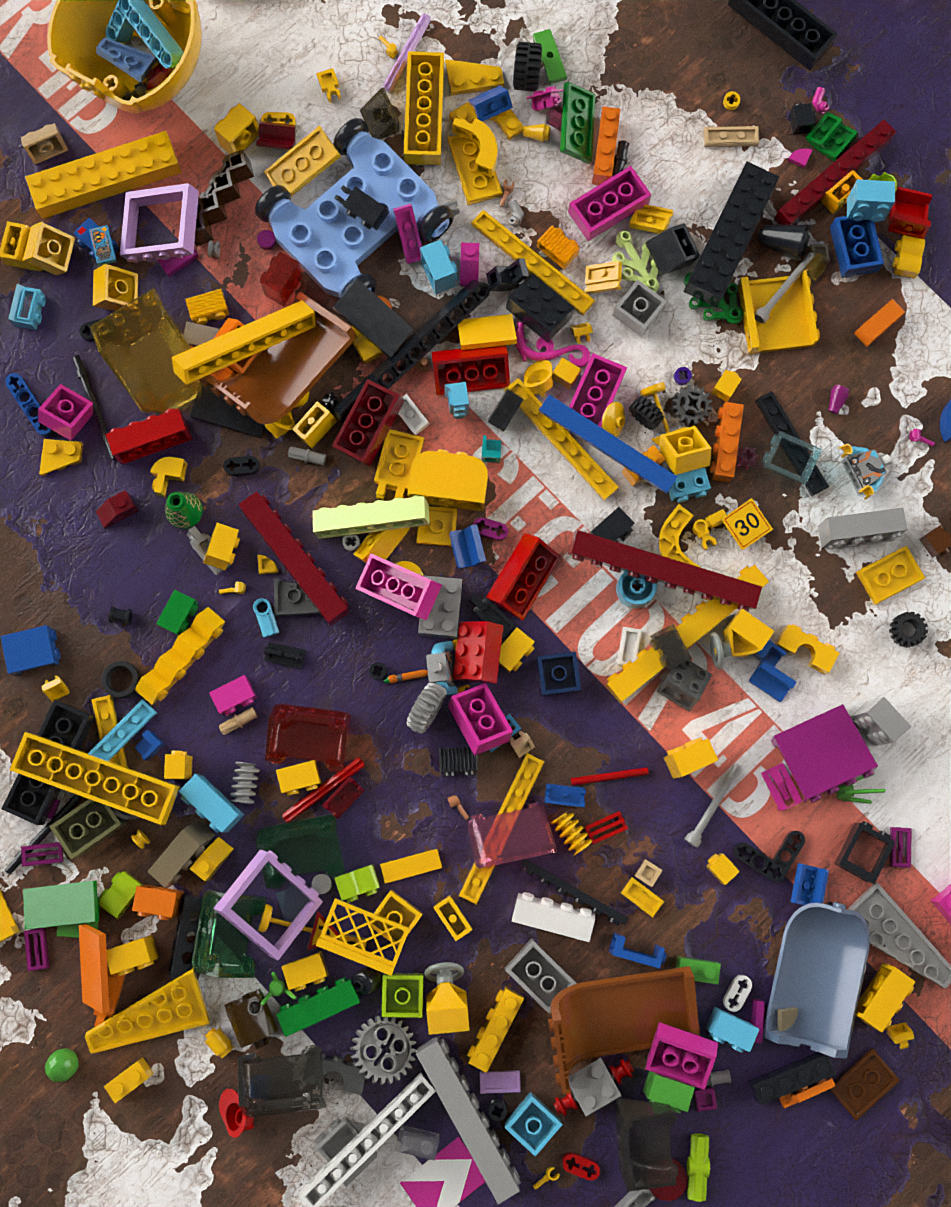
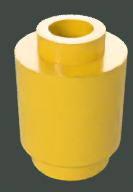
M213 1027L205 1035L207 1039L204 1042L221 1059L234 1048L231 1044L232 1041L220 1027L218 1029Z

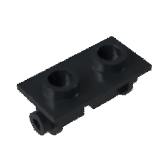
M268 642V646L264 650V661L302 669L306 650Z

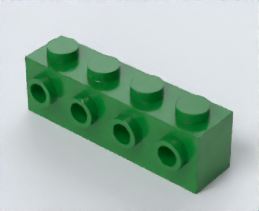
M346 977L335 981L336 985L328 988L326 985L316 990L318 994L311 997L309 994L298 998L299 1002L291 1005L289 1002L279 1007L280 1011L276 1016L285 1037L360 1003L361 998L354 989L353 979L347 980Z

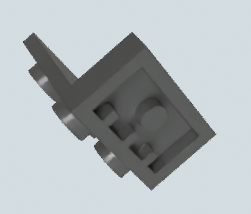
M677 658V660H685L687 662L672 668L657 692L690 712L700 700L712 674L688 659Z

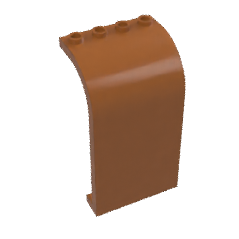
M301 292L295 298L298 302L304 301L315 311L316 327L258 352L244 373L236 372L231 377L223 380H217L211 374L198 379L206 388L208 386L211 387L210 390L218 397L220 395L223 396V400L230 406L235 405L237 411L243 416L247 414L260 424L274 423L285 417L358 337L352 326Z
M690 966L578 983L560 991L553 998L550 1006L552 1018L548 1019L550 1032L554 1031V1037H550L552 1050H556V1055H553L554 1067L559 1070V1073H555L556 1084L561 1086L563 1094L571 1093L568 1074L576 1064L593 1057L650 1049L659 1022L700 1036L695 980Z

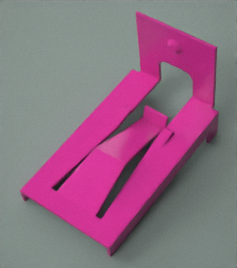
M783 763L761 772L778 811L790 808L784 802V800L791 798L786 790V786L795 802L792 806L803 802ZM768 774H770V776L778 786L781 794L779 793L778 789L776 788Z

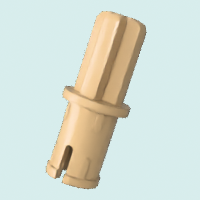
M253 707L238 715L234 714L235 717L220 724L219 729L223 735H226L239 727L243 728L244 724L258 718Z

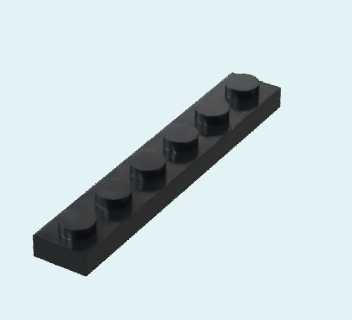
M522 859L520 865L523 866L522 871L531 876L533 873L539 875V881L548 886L550 883L558 886L556 890L565 896L568 893L575 896L574 901L583 906L585 903L591 905V911L601 916L602 913L610 916L608 920L617 926L620 923L626 924L628 917L529 860Z

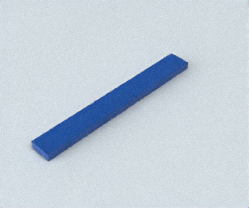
M550 394L540 407V413L664 493H668L677 479L676 475Z

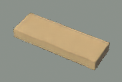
M759 126L704 127L703 130L704 147L759 145Z

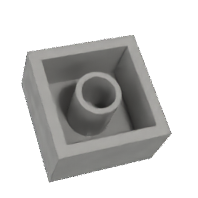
M637 279L616 305L613 316L643 337L663 312L667 301Z

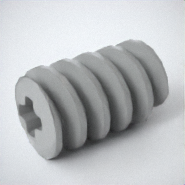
M236 762L235 764L240 769H235L234 772L239 774V776L233 777V780L238 784L231 786L236 792L230 793V796L235 798V800H232L234 802L252 804L254 800L249 797L256 795V793L251 791V789L257 787L252 781L259 778L253 775V773L260 772V769L255 767L256 764Z

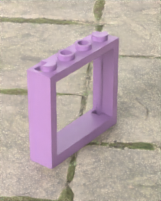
M187 183L126 192L120 256L128 262L138 263V261L152 262L155 259L168 260L171 257L183 258V256L193 255L199 191ZM182 201L179 242L135 248L139 207Z
M259 850L214 909L268 956L278 961L323 901L318 897L319 893L311 887L307 888L304 885L306 883L304 879L291 873L292 869L287 864L278 862V856L270 850L268 852ZM267 862L309 899L275 946L231 910V907Z

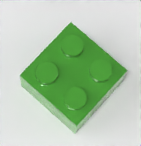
M649 1071L643 1092L647 1099L650 1100V1103L656 1106L665 1104L669 1106L670 1110L681 1113L682 1110L688 1112L695 1087Z

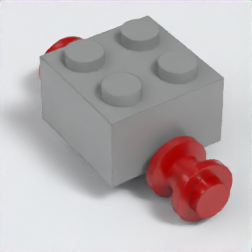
M599 1058L570 1075L568 1081L574 1093L573 1097L571 1093L566 1094L562 1099L555 1097L556 1102L553 1105L559 1115L563 1114L564 1117L567 1116L568 1109H579L576 1104L578 1102L585 1116H588L621 1097L614 1080L616 1079L620 1085L622 1084L621 1079L625 1076L633 1077L631 1073L634 1072V1069L629 1060L625 1062L624 1059H621L620 1065L617 1067L610 1065L609 1068L612 1073H609L602 1059Z

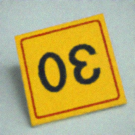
M752 498L721 519L741 550H744L773 530Z

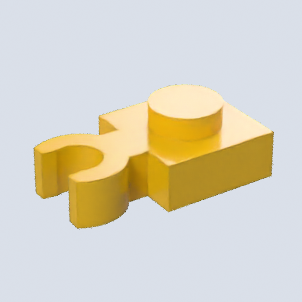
M331 68L316 73L322 93L327 92L328 102H332V95H337L338 100H340V91L337 89L340 86L334 69Z

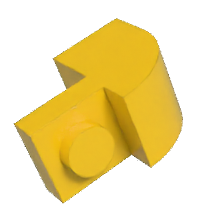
M164 457L154 463L150 473L157 477L153 480L152 489L157 496H166L169 479L184 482L187 462L184 459Z

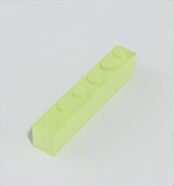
M420 495L406 499L394 498L391 501L377 500L374 503L368 504L357 503L353 506L340 505L337 508L323 507L313 511V533L319 539L430 525L429 503L424 496Z

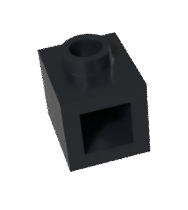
M798 103L792 107L789 117L793 135L812 131L815 125L816 113L815 110H812L811 103Z

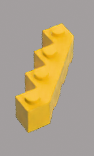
M209 607L197 614L190 628L180 634L172 648L159 657L154 668L141 677L135 691L151 705L158 700L162 701L168 695L170 688L185 676L186 670L193 662L205 653L208 645L222 634V627L225 621Z

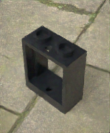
M865 821L854 823L834 864L867 883L875 884L895 841L890 839L891 836L883 831L878 833L873 830V826ZM861 831L885 843L871 873L847 860Z

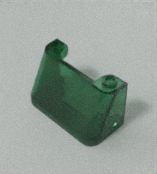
M333 815L269 826L258 832L257 852L259 850L272 851L278 856V862L281 864L285 863L292 869L291 873L294 876L325 870L326 874L331 877H337L345 873L337 821ZM268 862L262 868L266 889L280 888L287 879Z
M207 891L202 899L192 959L194 971L216 978H254L255 960L253 957L246 955L249 938L214 909L226 892ZM242 894L231 907V910L251 926L252 916H258L263 913L267 897Z

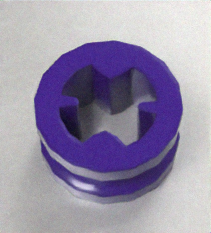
M680 367L674 373V381L679 385L687 384L692 377L691 371L686 367ZM679 372H681V374L683 372L686 373L685 378L687 380H685L684 378L683 380L679 379Z

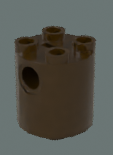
M261 989L251 991L241 996L242 998L224 1005L241 1048L253 1044L255 1050L260 1049L271 1043L268 1038L269 1035L278 1031L268 1003L266 1002L264 1005H261L265 997Z

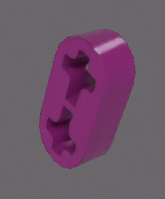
M483 517L477 518L474 521L473 525H480L483 522L484 526L489 528V530L483 528L482 531H479L482 537L503 541L508 535L507 526L501 522ZM499 527L502 528V532L505 534L496 536L497 532L491 531V529L498 530Z

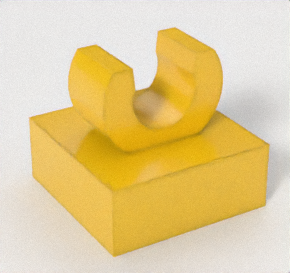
M586 322L570 326L571 334L575 337V341L578 344H581L580 337L583 335L586 337L587 342L590 341L589 333H593L591 324Z
M57 675L54 680L50 682L46 680L45 684L42 685L43 692L52 702L70 693L66 684Z
M906 1022L891 1025L887 1029V1034L895 1044L900 1045V1049L909 1048L908 1040L914 1039V1034Z

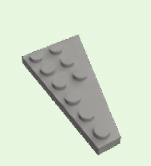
M878 883L873 884L848 908L860 913L864 917L869 929L870 945L941 988H946L951 983V965Z

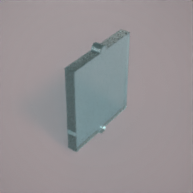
M306 881V883H305L304 885H305L307 888H309L308 883H307V881ZM293 885L276 893L285 921L292 923L309 899Z

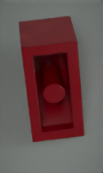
M126 490L108 498L96 511L104 528L139 512L131 495Z

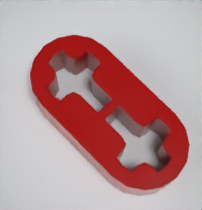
M575 1152L564 1154L562 1164L567 1172L590 1181L597 1179L600 1175L599 1165L593 1159ZM574 1157L575 1162L580 1165L569 1167L566 1161ZM593 1165L595 1173L591 1172L590 1175H588L586 1169L582 1168L583 1166L590 1168Z

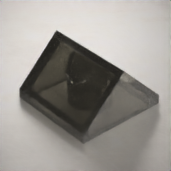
M381 87L360 109L361 115L369 127L371 136L379 140L400 132L399 119L385 89Z

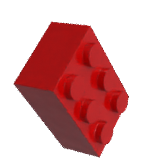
M489 621L459 622L453 679L468 683H497L503 625Z

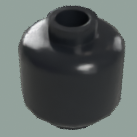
M368 966L361 968L353 975L354 989L361 995H369L378 990L382 985L381 972Z

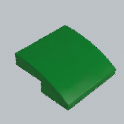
M827 112L807 135L806 140L816 150L835 162L857 138L858 132L844 125L843 119Z

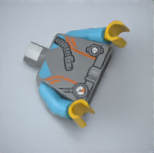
M845 444L839 447L844 452L841 457H846L841 463L856 492H863L866 496L864 499L866 500L877 492L883 483V476L887 473L885 466L891 464V458L888 454L879 457L876 450Z
M457 639L436 643L433 646L432 653L426 656L429 683H438L446 689V695L451 696L470 688L469 685L457 688L456 680L453 679L454 659L452 650H456Z

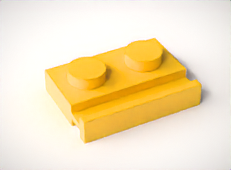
M644 205L643 208L634 212L629 226L633 229L660 234L667 230L671 217L674 215L673 210Z
M614 261L586 266L585 293L593 294L620 290L622 263Z

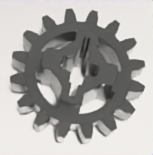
M687 385L686 390L682 387L679 390L680 393H675L674 397L676 399H673L671 402L675 406L672 407L671 411H676L674 417H680V423L686 421V426H688L692 422L696 426L698 421L702 424L705 421L704 418L708 419L710 416L708 412L712 411V407L709 405L713 401L707 399L710 394H704V388L698 390V386L695 385L694 389H691V386ZM682 399L683 406L680 408V400ZM701 404L704 405V410H703V412H701V411H702V409H701V407H700Z

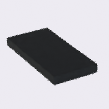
M357 278L354 279L332 307L388 358L393 356L413 330L408 323Z
M200 383L189 415L190 418L262 439L266 428L265 424L256 422L247 414L243 416L237 411L235 405L230 406L223 400V396L220 395L218 397L210 390L211 387L208 386L206 388Z

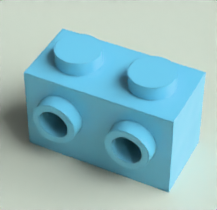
M705 467L676 475L677 479L671 486L669 495L671 502L677 501L678 503L689 500V497L701 498L706 496L711 487Z

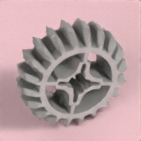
M430 682L425 686L407 718V726L411 730L422 734L429 728L446 698V689L434 682Z

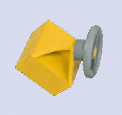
M741 609L734 614L722 632L725 642H721L716 632H712L710 635V650L715 667L718 670L723 669L724 657H748L761 651L774 633V630L744 609Z
M451 962L437 963L428 967L424 972L427 980L437 982V987L426 995L429 1035L470 1031L466 991L453 985V981L459 979L464 974V968L459 964Z

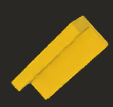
M410 527L370 532L353 555L367 563L371 553L386 560L410 530Z

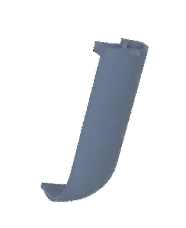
M834 902L833 905L810 903L799 908L790 917L783 934L763 1028V1038L778 1044L797 1047L800 1044L811 1046L810 1050L834 1058H847L870 946L868 925L860 913L846 909L845 904ZM798 1008L797 1018L793 1025L785 1031L778 1030L777 1009Z

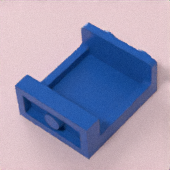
M47 625L0 636L7 673L10 675H19L23 671L48 665H59L61 655L55 645L57 635L55 630H52Z
M613 932L608 951L613 956L659 969L661 964L664 965L667 953L664 952L665 948L655 944L653 954L648 955L624 948L626 937Z

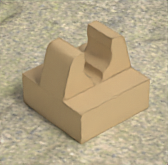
M523 731L518 732L520 735L518 739L510 738L511 746L519 758L535 748L529 735Z
M644 859L635 877L653 887L662 870Z

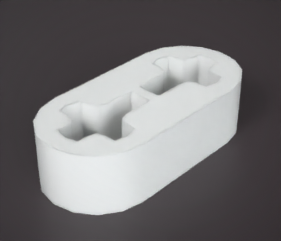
M737 975L729 986L723 998V1004L729 1011L736 1012L740 1010L750 993L752 982L747 976ZM745 979V984H747V987H742L740 991L737 992L740 988L738 981H743ZM738 994L735 999V1001L738 1002L737 1005H732L731 1007H729V998L733 999L735 995Z

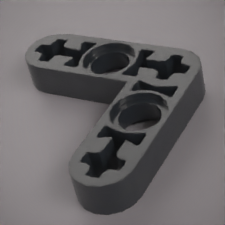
M790 831L785 836L772 859L743 842L736 843L733 846L732 854L737 860L770 881L779 882L784 879L805 843V836L800 831ZM798 835V840H800V842L794 843L792 846V848H795V851H793L791 848L785 847L786 844L791 846L793 842L791 836ZM744 846L746 853L751 854L753 851L754 854L750 858L745 855L739 856L738 847L742 848ZM784 850L790 853V859L787 862L782 861L780 858V854ZM757 856L763 858L764 861L763 866L760 868L755 867L753 864ZM767 866L775 870L778 868V873L780 875L779 877L775 876L773 878L772 872L766 870L764 873L763 871L767 868Z

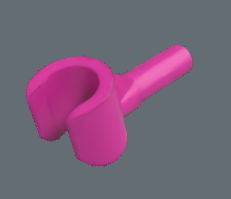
M914 428L913 431L910 430V441H920L932 447L934 446L935 442L921 436L920 429Z

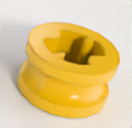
M728 92L723 100L724 107L728 110H735L740 103V96L736 92ZM733 98L736 102H734L733 104H729L730 101L727 100Z
M140 829L137 830L136 835H131L132 840L141 849L145 848V844L150 843L148 837Z

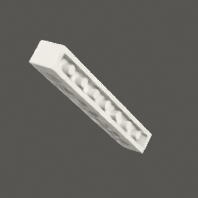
M419 1073L299 1191V1197L308 1207H319L436 1092L434 1086L422 1073Z

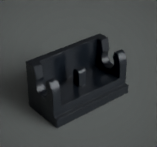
M507 387L490 414L488 423L504 432L524 399Z

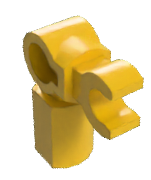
M723 509L705 517V520H697L692 526L693 533L702 540L701 547L703 550L708 549L706 541H710L713 546L717 544L716 539L709 535L710 531L708 528L712 529L723 523L721 519L727 515Z

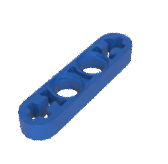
M9 374L5 379L6 386L35 430L43 437L51 436L54 431L48 427V430L44 431L42 425L38 422V416L31 417L30 415L32 409H39L41 405L24 379L19 374ZM14 379L17 380V384L19 385V387H20L21 389L18 390V389L13 385V380H14ZM28 393L30 395L29 400L21 402V395Z

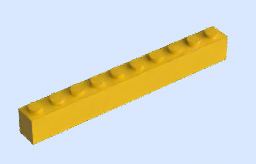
M755 564L750 568L747 565L738 572L741 575L737 578L739 580L762 586V588L769 583L768 579ZM717 599L707 603L702 601L695 607L697 611L694 614H686L680 619L683 623L678 627L674 624L666 631L668 635L664 637L665 639L678 640L679 643L654 640L651 643L653 645L652 648L648 651L644 648L636 655L638 659L633 663L631 660L622 666L623 671L620 674L615 672L607 678L609 683L605 686L616 700L621 703L666 666L662 658L675 659L674 657L661 656L660 653L681 654L658 651L656 647L683 650L684 652L737 609L738 606L733 604L725 606L719 604L720 600ZM654 642L680 645L682 649L656 646Z

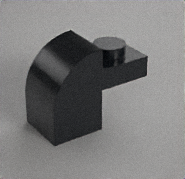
M518 258L509 266H495L486 273L490 291H507L518 288L529 274L525 259Z

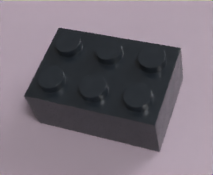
M531 274L508 297L506 309L547 343L572 318L574 307L534 274Z

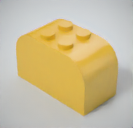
M442 449L425 451L420 453L412 462L408 498L420 495L426 498L429 505L444 506L443 504H449L451 508L484 512L488 479L487 468L479 458L468 456L465 452L452 454Z

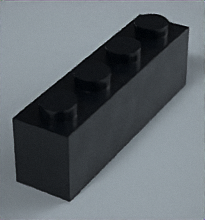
M817 1052L753 1078L748 1082L755 1100L762 1105L835 1075L828 1055Z

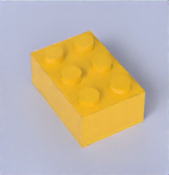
M702 737L667 751L668 755L663 757L673 779L683 777L718 761L709 738L703 740Z
M883 963L860 997L856 1017L881 1033L887 1030L892 1023L891 1018L893 1015L901 1010L905 997L913 992L915 981L896 967Z

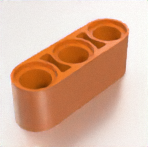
M892 299L857 329L854 335L867 347L906 312Z

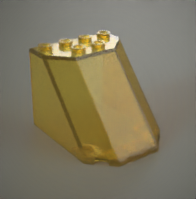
M152 288L90 326L98 352L141 412H154L161 415L171 408L181 409L192 400L200 397L202 384L198 380L186 385L174 373L172 357L192 347L155 288Z

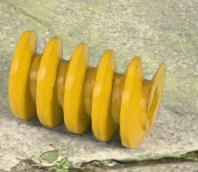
M565 812L553 820L551 825L558 824L555 831H563L559 837H567L564 844L571 843L568 850H575L574 855L588 847L592 840H584L588 834L586 832L580 833L583 827H576L579 822L578 819L571 820L574 813L567 814Z

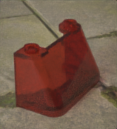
M290 704L275 705L268 717L265 761L280 764L287 757L322 761L325 762V767L329 771H343L351 715L342 711Z

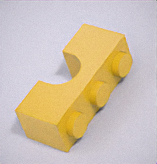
M795 624L786 625L775 644L790 656L796 653L799 646L806 647L811 653L808 666L824 675L828 674L840 654L835 650L836 648L829 643L823 644L818 641L819 638L809 633L807 635L801 631L802 628Z

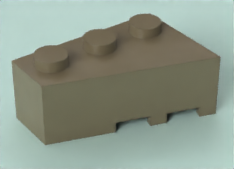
M198 819L182 829L148 870V873L164 888L171 883L175 885L182 877L180 874L191 867L194 863L193 860L205 850L206 845L215 837V834Z

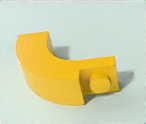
M455 118L452 124V133L473 141L480 150L475 161V172L492 178L497 164L498 152L493 132L485 123L476 118L472 124L465 119Z

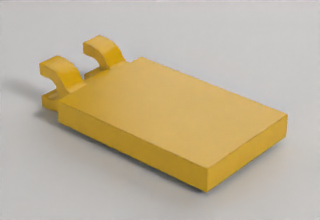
M389 430L374 478V483L379 484L376 491L377 499L384 500L386 489L396 491L394 498L404 499V493L408 491L412 462L422 451L424 437Z

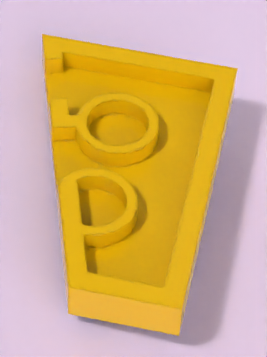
M445 59L451 96L489 90L498 86L504 87L502 69L499 66Z

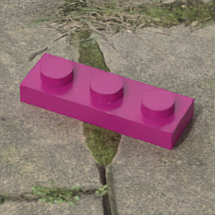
M407 204L394 208L393 212L406 262L409 264L421 260L420 247H422L412 205Z

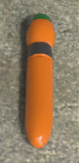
M428 670L389 675L384 678L383 682L396 683L397 681L428 676Z

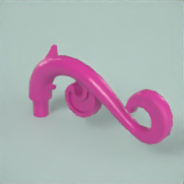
M522 322L517 323L515 330L517 344H515V347L521 354L524 362L526 358L535 361L552 360L573 350L581 351L582 358L575 359L571 353L569 361L577 367H584L589 362L590 352L587 347L581 344L570 345L553 351V341L550 340L547 343L540 337L537 340L536 348L538 351H541V348L544 347L546 351L540 353L527 347L526 343H528V340L524 337L525 332L523 330L525 324Z

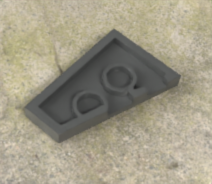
M274 578L275 617L320 614L298 584Z

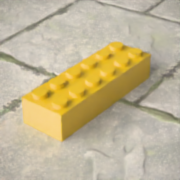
M408 51L404 162L406 164L441 165L444 52Z

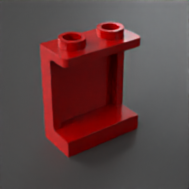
M897 187L895 203L889 212L888 231L924 239L931 226V221H928V208L933 195Z

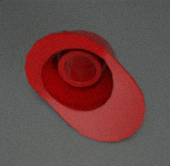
M226 1089L223 1091L219 1100V1111L228 1134L232 1138H237L242 1132L254 1128L253 1109L249 1104L242 1102L235 1090Z

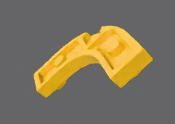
M469 102L449 113L452 122L455 118L465 119L471 124L475 118L477 119L475 109ZM511 109L489 118V120L494 121L501 128L509 140L524 130V126Z
M678 504L660 530L658 542L660 554L664 557L700 567L680 549L679 536L694 515Z

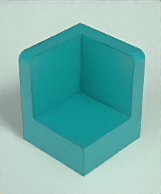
M483 435L481 461L500 463L501 440L487 439V436Z

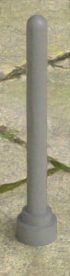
M808 253L764 307L756 310L754 313L756 321L761 324L766 323L770 318L769 315L772 308L814 259V253Z
M739 764L733 765L695 830L686 835L684 840L696 848L699 847L702 842L700 840L702 832L741 769Z

